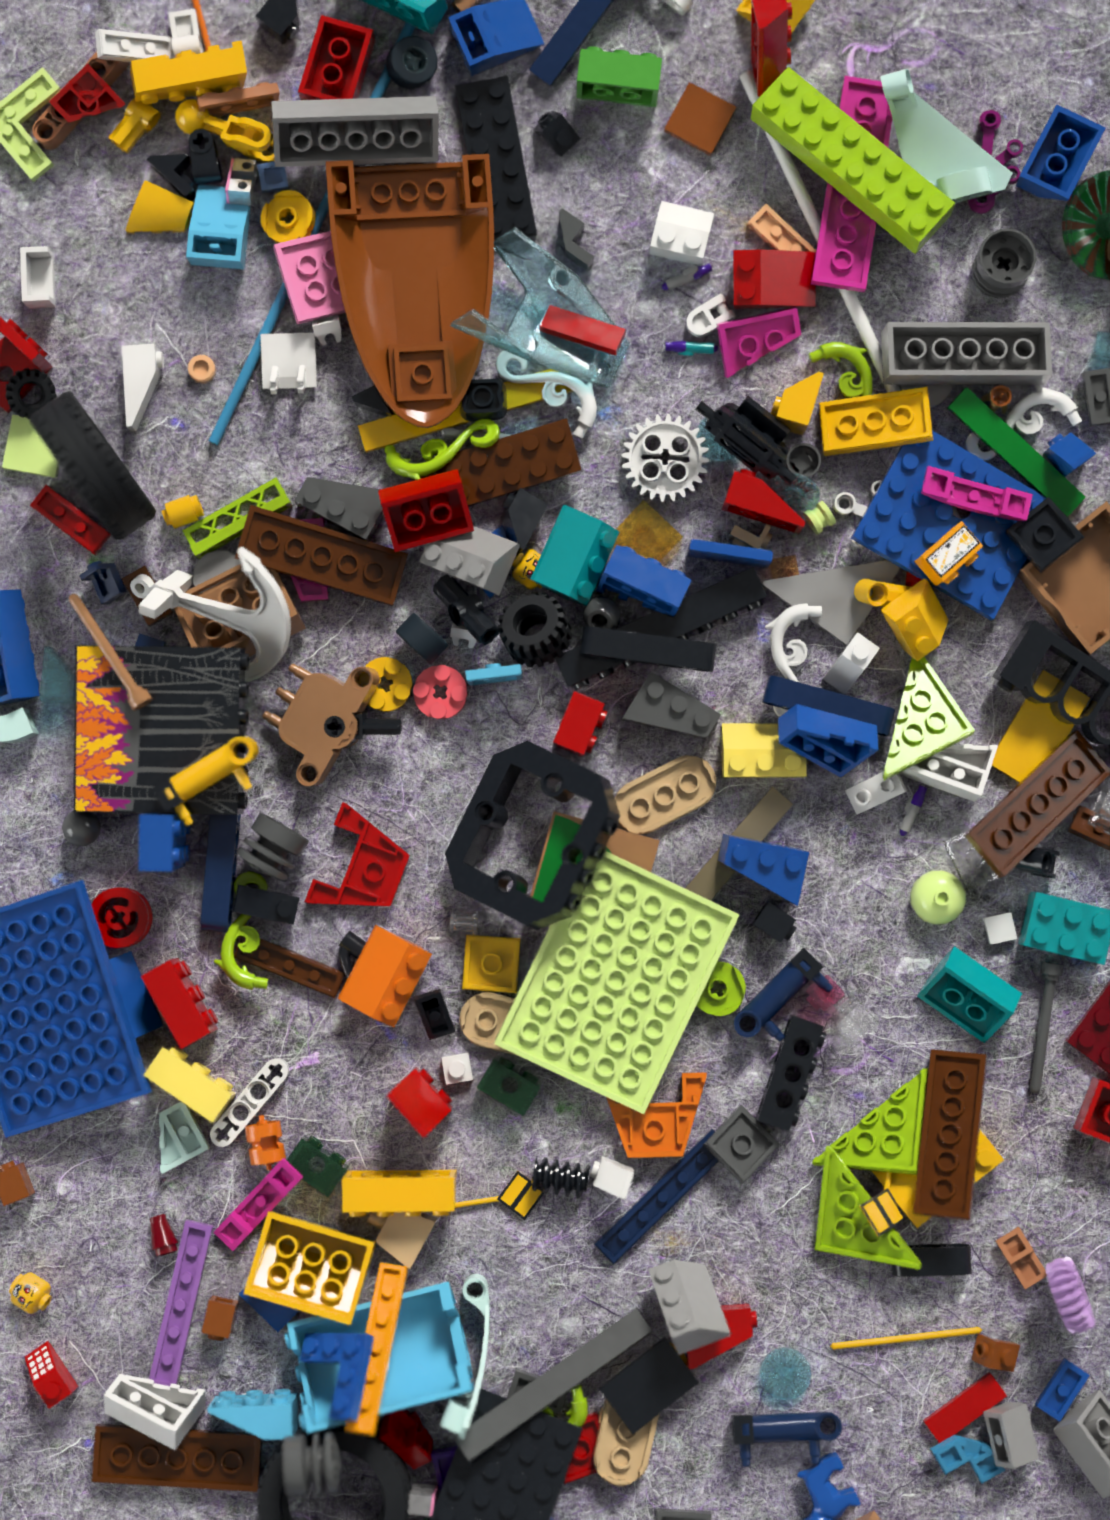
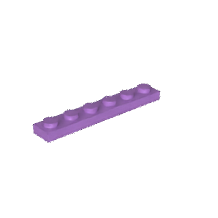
M188 1219L185 1221L149 1379L154 1380L155 1384L171 1386V1383H178L214 1225Z

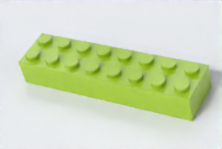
M787 67L752 105V121L914 254L925 245L951 216L955 205L954 201L790 67Z

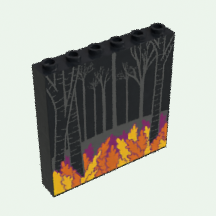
M75 645L74 812L177 814L175 810L168 812L164 810L152 787L230 742L233 738L244 736V726H248L249 712L248 709H245V698L249 696V682L245 681V670H249L250 665L249 654H245V648L112 646L137 686H141L143 690L147 689L153 698L143 708L133 711L128 703V691L100 648L93 645ZM240 743L237 746L236 752L238 756L244 758V753H248V747L244 743ZM245 765L243 766V769L248 775V766ZM232 773L184 803L190 814L240 815L243 814V809H247L248 795Z

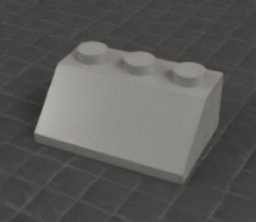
M473 526L474 531L426 544L419 560L420 563L497 595H500L520 547V544L475 526Z
M672 1260L648 1269L678 1355L731 1336L705 1264Z
M1097 1390L1065 1413L1053 1431L1101 1497L1106 1498L1110 1496V1403L1102 1392Z

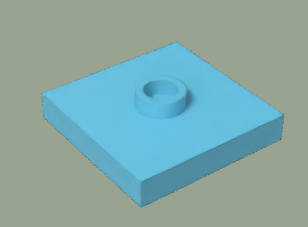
M501 663L485 665L484 669L465 671L466 680L470 686L521 680L522 678L520 664L501 666Z

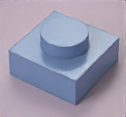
M275 161L257 164L262 193L289 189L285 167H275Z

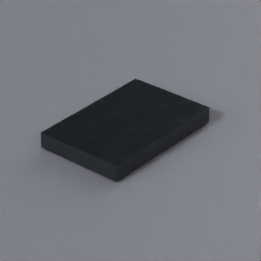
M663 1337L599 1387V1389L631 1433L634 1434L699 1382L668 1340Z

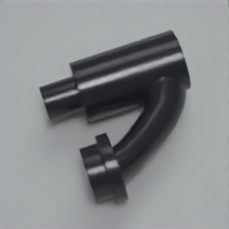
M350 930L340 942L338 951L339 962L346 979H348L353 969L350 955L358 959L366 944L363 939Z

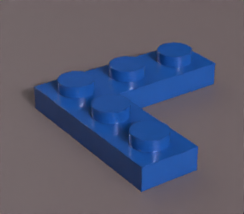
M305 1333L299 1361L307 1364H340L329 1416L330 1419L358 1422L374 1336L367 1333Z

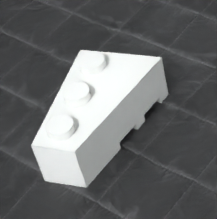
M952 745L900 772L899 775L975 802L982 796L998 745Z
M119 1374L104 1394V1413L176 1450L205 1409L206 1390L199 1388L196 1391L182 1389L177 1384L171 1383V1386L155 1384L154 1380Z

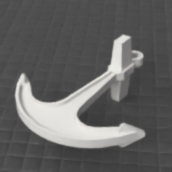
M243 547L238 549L243 571L251 579L261 599L260 607L256 610H248L185 593L193 584V575L179 570L163 581L158 580L155 583L145 574H140L131 581L130 587L135 596L144 598L139 604L138 614L155 619L169 608L173 609L180 606L247 635L254 643L256 657L250 662L249 670H245V681L250 682L267 674L276 666L287 650L291 634V622L284 595L275 579L261 564L260 559Z

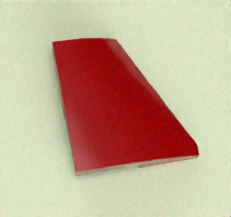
M88 63L49 100V103L68 123L115 108H121L125 105L124 101Z
M408 1409L385 1414L379 1438L413 1470L430 1462L432 1459L433 1439L428 1430L422 1425L417 1412L409 1413Z

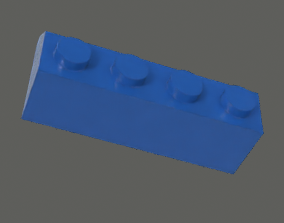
M21 589L0 590V706L40 696L39 681L36 677L34 666L35 657L31 649L30 629L26 621L25 602L22 598Z

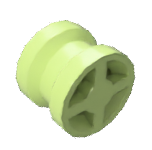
M822 500L816 504V508L813 510L808 509L803 512L805 520L816 535L822 533L824 527L836 524L832 512Z

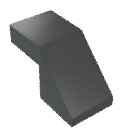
M562 208L559 212V222L565 256L588 272L594 264V256L576 244V241L584 231V223Z

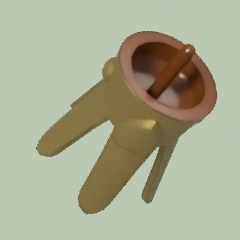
M998 385L992 388L990 393L984 395L981 400L983 402L990 401L989 408L993 412L1001 407V411L1004 414L1012 399V393L1008 387Z

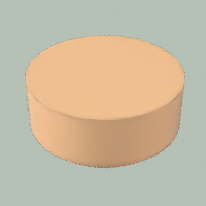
M197 355L190 360L188 373L195 382L204 384L214 378L216 366L208 356Z

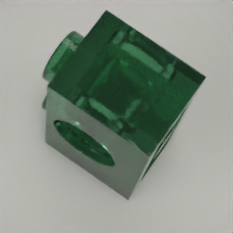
M502 1056L499 1060L493 1058L476 1088L524 1116L541 1088V1085L537 1083L539 1078L527 1071H524L523 1074L513 1069L515 1064ZM507 1077L515 1078L518 1082L517 1089L512 1092L506 1091L502 1086L503 1080Z
M304 1135L287 1161L303 1176L302 1180L329 1197L349 1168L345 1164L347 1160L335 1151L332 1154L322 1148L324 1143L311 1135L308 1138ZM313 1157H320L324 1160L325 1168L323 1170L317 1171L312 1168L311 1159Z

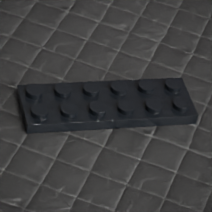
M508 76L455 85L467 155L489 154L494 243L536 236L537 230Z

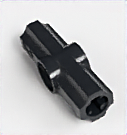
M448 574L439 578L437 583L433 585V592L448 608V614L452 622L456 626L463 625L478 643L483 645L491 643L498 635L499 628L484 612L480 598L473 593L469 595Z

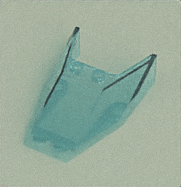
M516 227L494 240V249L525 290V295L506 333L474 309L454 320L450 326L537 365L604 388H609L630 346L625 337L615 356L540 332V325L549 305L615 325L581 278Z

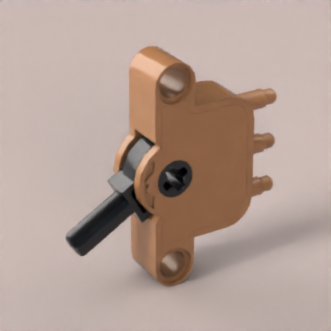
M291 664L288 670L294 676L303 680L297 693L293 694L281 687L277 688L275 692L277 696L290 704L283 718L268 711H265L262 715V718L267 720L269 724L279 729V735L287 745L304 754L296 771L298 782L304 786L322 784L342 749L355 745L359 739H367V735H400L402 732V721L399 718H367V714H362L380 681L378 672L371 667L355 668L344 683L330 674L311 673L301 666ZM363 672H367L370 677L369 684L365 687L359 681V677ZM337 723L342 724V729L337 730L333 726ZM309 767H313L316 770L314 781H310L307 777L306 772Z

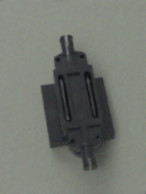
M747 396L739 407L734 403H726L714 411L701 401L695 408L696 411L708 419L705 429L715 436L713 440L755 474L759 471L768 479L778 475L788 485L797 477L784 467L788 457V448L782 441L791 429L750 396Z

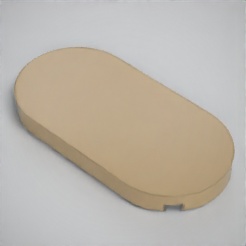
M685 755L625 784L615 797L620 813L619 825L628 832L639 835L648 834L704 806L710 801L716 788V775L713 768L707 761L699 757Z
M482 992L469 998L460 1012L459 1021L463 1034L471 1043L477 1046L516 1055L494 1044L515 998L493 992Z
M605 1398L593 1450V1463L597 1473L606 1482L615 1486H627L645 1473L659 1414L636 1433L632 1434Z

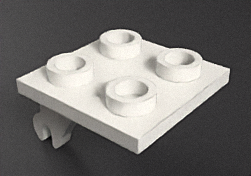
M314 333L261 334L263 389H270L271 395H275L278 389L297 388L298 394H304L305 388H317L316 342Z

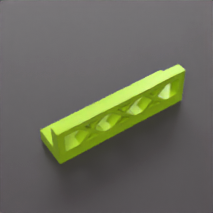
M277 477L182 530L195 557L201 559L205 554L223 547L242 535L248 514L242 516L239 513L242 504L247 501L256 503L259 508L279 514L293 507ZM275 486L280 496L269 502H263L265 491ZM260 495L259 500L253 499L254 497ZM236 508L235 514L230 513V511ZM223 515L234 517L231 524L222 529H216L219 517ZM213 521L211 527L205 526V525H207V524H209L210 522ZM200 528L210 530L209 536L197 543L191 533Z

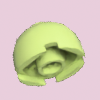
M943 870L929 871L914 882L910 892L911 905L923 921L934 925L947 924L955 920L963 912L966 903V891L961 881L955 875Z

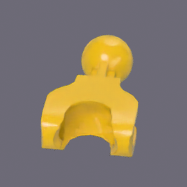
M196 99L185 100L177 107L175 120L178 127L184 133L191 135L197 129H204L220 136L227 147L240 152L252 160L260 163L274 161V153L271 156H264L262 154L269 146L273 147V134L265 124L250 118H240L230 115L227 121L209 115L207 108H205V112H200Z

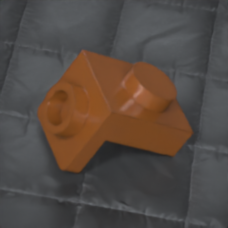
M978 1334L972 1361L990 1369L1014 1372L1020 1345L1015 1342L992 1339L986 1335Z

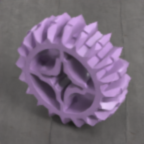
M1066 1257L1058 1258L1046 1265V1274L1049 1286L1067 1330L1071 1334L1083 1333L1095 1326L1094 1314L1082 1279L1073 1260Z

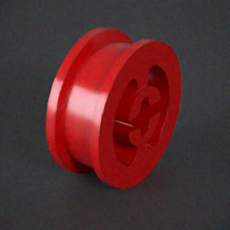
M119 887L107 889L100 893L91 904L104 945L108 947L125 948L134 946L141 942L151 929L153 912L150 903L145 896L134 889ZM122 897L129 901L128 906L116 905L113 906L115 910H108L105 916L106 922L104 923V910L112 900ZM116 912L125 913V916L122 918L125 924L123 922H116V919L119 917ZM137 912L138 924L130 935L119 938L112 934L113 929L126 930L128 925H133L136 919L135 913Z

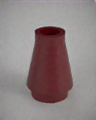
M161 1214L149 1218L152 1251H155L156 1257L178 1251L176 1244L179 1242L167 1221L166 1215Z

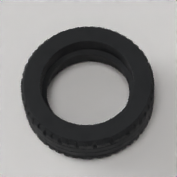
M63 392L50 401L49 404L44 405L40 410L32 414L30 423L80 495L115 540H123L129 534L136 531L137 528L142 527L146 522L154 518L156 514L155 508L72 392Z
M346 1425L316 1432L321 1434L324 1446L326 1432L333 1431L340 1451L361 1458L373 1469L382 1490V1506L377 1520H408L409 1495L412 1489L410 1475L407 1472L408 1468L405 1461L379 1438L380 1431L376 1429L375 1436L347 1432L345 1430ZM300 1427L295 1435L304 1434L308 1447H312L315 1433L307 1434V1431L303 1432ZM284 1440L273 1452L260 1480L257 1494L259 1520H293L289 1511L284 1481Z

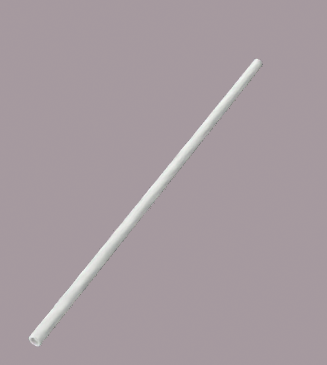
M751 70L742 73L739 78L753 105L759 97L757 96L753 73ZM765 131L816 242H818L821 218L788 149ZM839 289L883 383L881 346L855 291ZM884 385L886 392L901 390L899 385ZM951 506L953 515L961 519L956 507Z

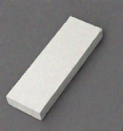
M98 29L95 32L98 59L131 62L165 54L169 56V59L174 58L172 37Z

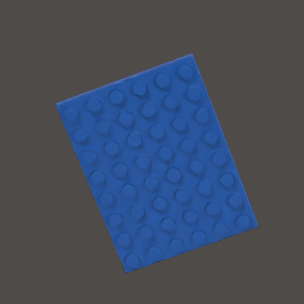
M84 880L0 907V1123L5 1138L153 1092L149 1079L144 1076L146 1070Z

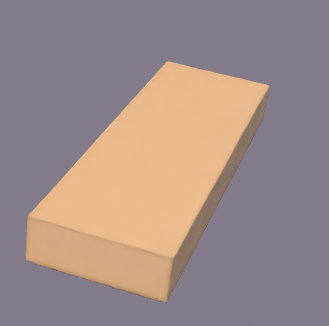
M765 204L747 223V226L773 250L815 252L816 255V250L768 204Z

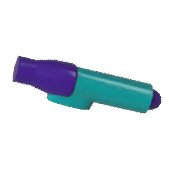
M686 341L665 343V351H673L678 353V355L694 356V353L713 354L719 349L714 343Z

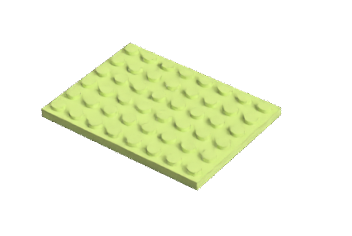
M606 851L604 857L598 861L593 871V880L586 886L581 896L582 900L579 908L573 912L571 917L549 926L494 1044L644 1114L737 922L739 914Z

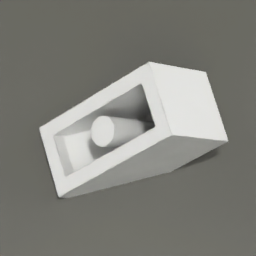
M857 632L822 680L845 695L880 648Z
M601 1156L600 1162L594 1161L590 1177L594 1178L593 1186L621 1199H626L634 1175L633 1166Z

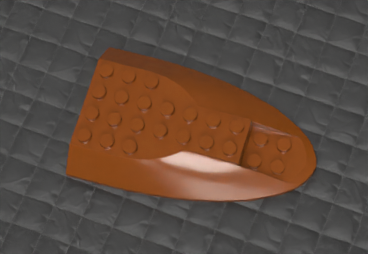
M489 154L462 155L461 162L353 167V160L326 161L329 219L335 267L351 334L365 371L382 399L402 420L421 428L436 426L451 416L466 395L479 365L487 332L494 268V216Z

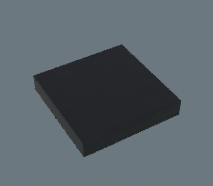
M1049 497L1029 512L1027 521H1017L1005 532L1040 573H1043L1085 538Z

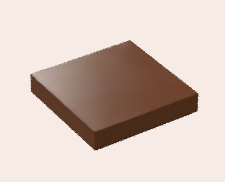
M689 82L670 116L664 132L711 156L737 107Z

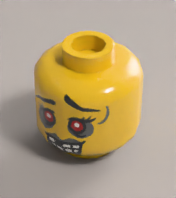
M529 549L524 554L522 552L519 553L512 564L514 567L512 571L513 578L530 590L536 587L539 589L543 587L530 580L541 556L534 549Z
M31 1272L25 1275H18L9 1288L11 1303L28 1314H34L38 1310L44 1311L52 1300L50 1284Z

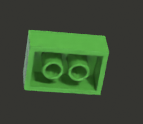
M595 46L581 49L577 75V98L657 107L662 58L657 57L653 53L633 55L626 50L607 52Z

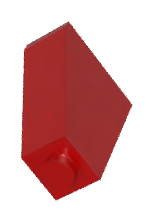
M749 1303L721 1305L731 1336L688 1351L687 1361L689 1369L701 1366L753 1336L752 1328H757L756 1311H751Z

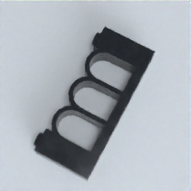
M1027 621L992 677L998 680L997 685L1007 692L1011 693L1012 690L1021 691L1028 701L1033 703H1050V709L1059 721L1066 724H1081L1084 736L1090 742L1097 745H1107L1104 751L1110 754V738H1103L1095 728L1096 716L1110 695V670L1037 621ZM1049 649L1069 662L1070 665L1050 695L1042 697L1033 689L1032 676ZM1081 670L1099 682L1101 686L1082 715L1074 718L1066 712L1063 706V699Z

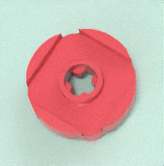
M443 664L431 666L421 672L413 687L414 701L423 714L435 719H449L457 715L464 708L468 695L467 684L463 676L456 669ZM437 685L448 688L445 692L447 695L445 699L441 697L434 698L433 695L436 692L434 688Z

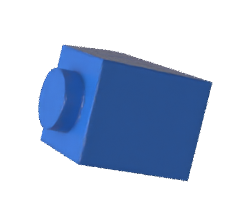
M1060 433L1047 443L1050 447L1044 452L1053 467L1064 477L1096 455L1092 448L1073 433H1069L1065 437Z

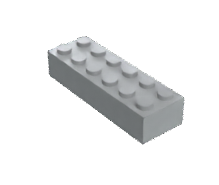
M435 96L271 101L275 167L326 165V161L353 160V164L438 162L439 113Z
M887 322L881 331L883 385H1044L1052 376L1050 322Z

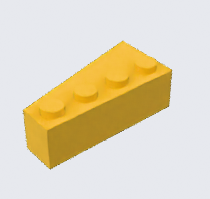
M242 40L232 42V48L222 50L219 45L208 46V50L200 54L187 50L176 54L173 59H169V56L165 54L131 61L130 74L135 102L154 104L158 100L163 99L177 102L184 100L186 97L196 96L197 98L208 92L222 93L235 87L243 88L247 69Z

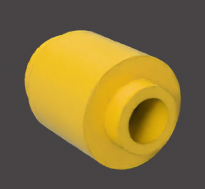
M186 495L165 503L166 509L162 510L167 526L172 524L174 529L198 521L199 517L204 515L197 495L191 497Z

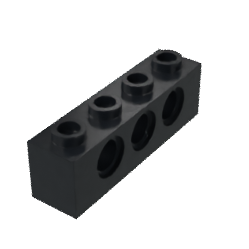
M791 1014L789 1015L783 1033L785 1037L780 1042L755 1117L757 1121L789 1131L791 1126H796L800 1111L796 1109L799 1100L804 1101L809 1087L808 1084H805L808 1073L813 1074L817 1064V1058H814L816 1049L823 1046L826 1032H823L824 1026ZM798 1040H805L808 1044L807 1051L801 1055L794 1052V1044ZM790 1066H796L799 1069V1076L793 1081H789L785 1077V1071ZM782 1092L789 1093L791 1098L790 1103L784 1107H780L776 1103L777 1096Z

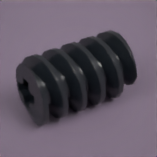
M536 1156L531 1183L532 1189L537 1191L539 1185L542 1184L544 1193H547L550 1187L553 1186L554 1194L558 1195L560 1190L564 1188L565 1197H569L572 1190H575L576 1199H580L583 1192L587 1191L590 1165H587L584 1172H582L580 1163H576L573 1170H571L569 1161H566L563 1167L560 1168L558 1159H555L552 1165L549 1166L547 1157H544L542 1162L538 1164Z

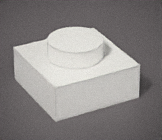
M469 1052L441 1057L446 1085L473 1080Z

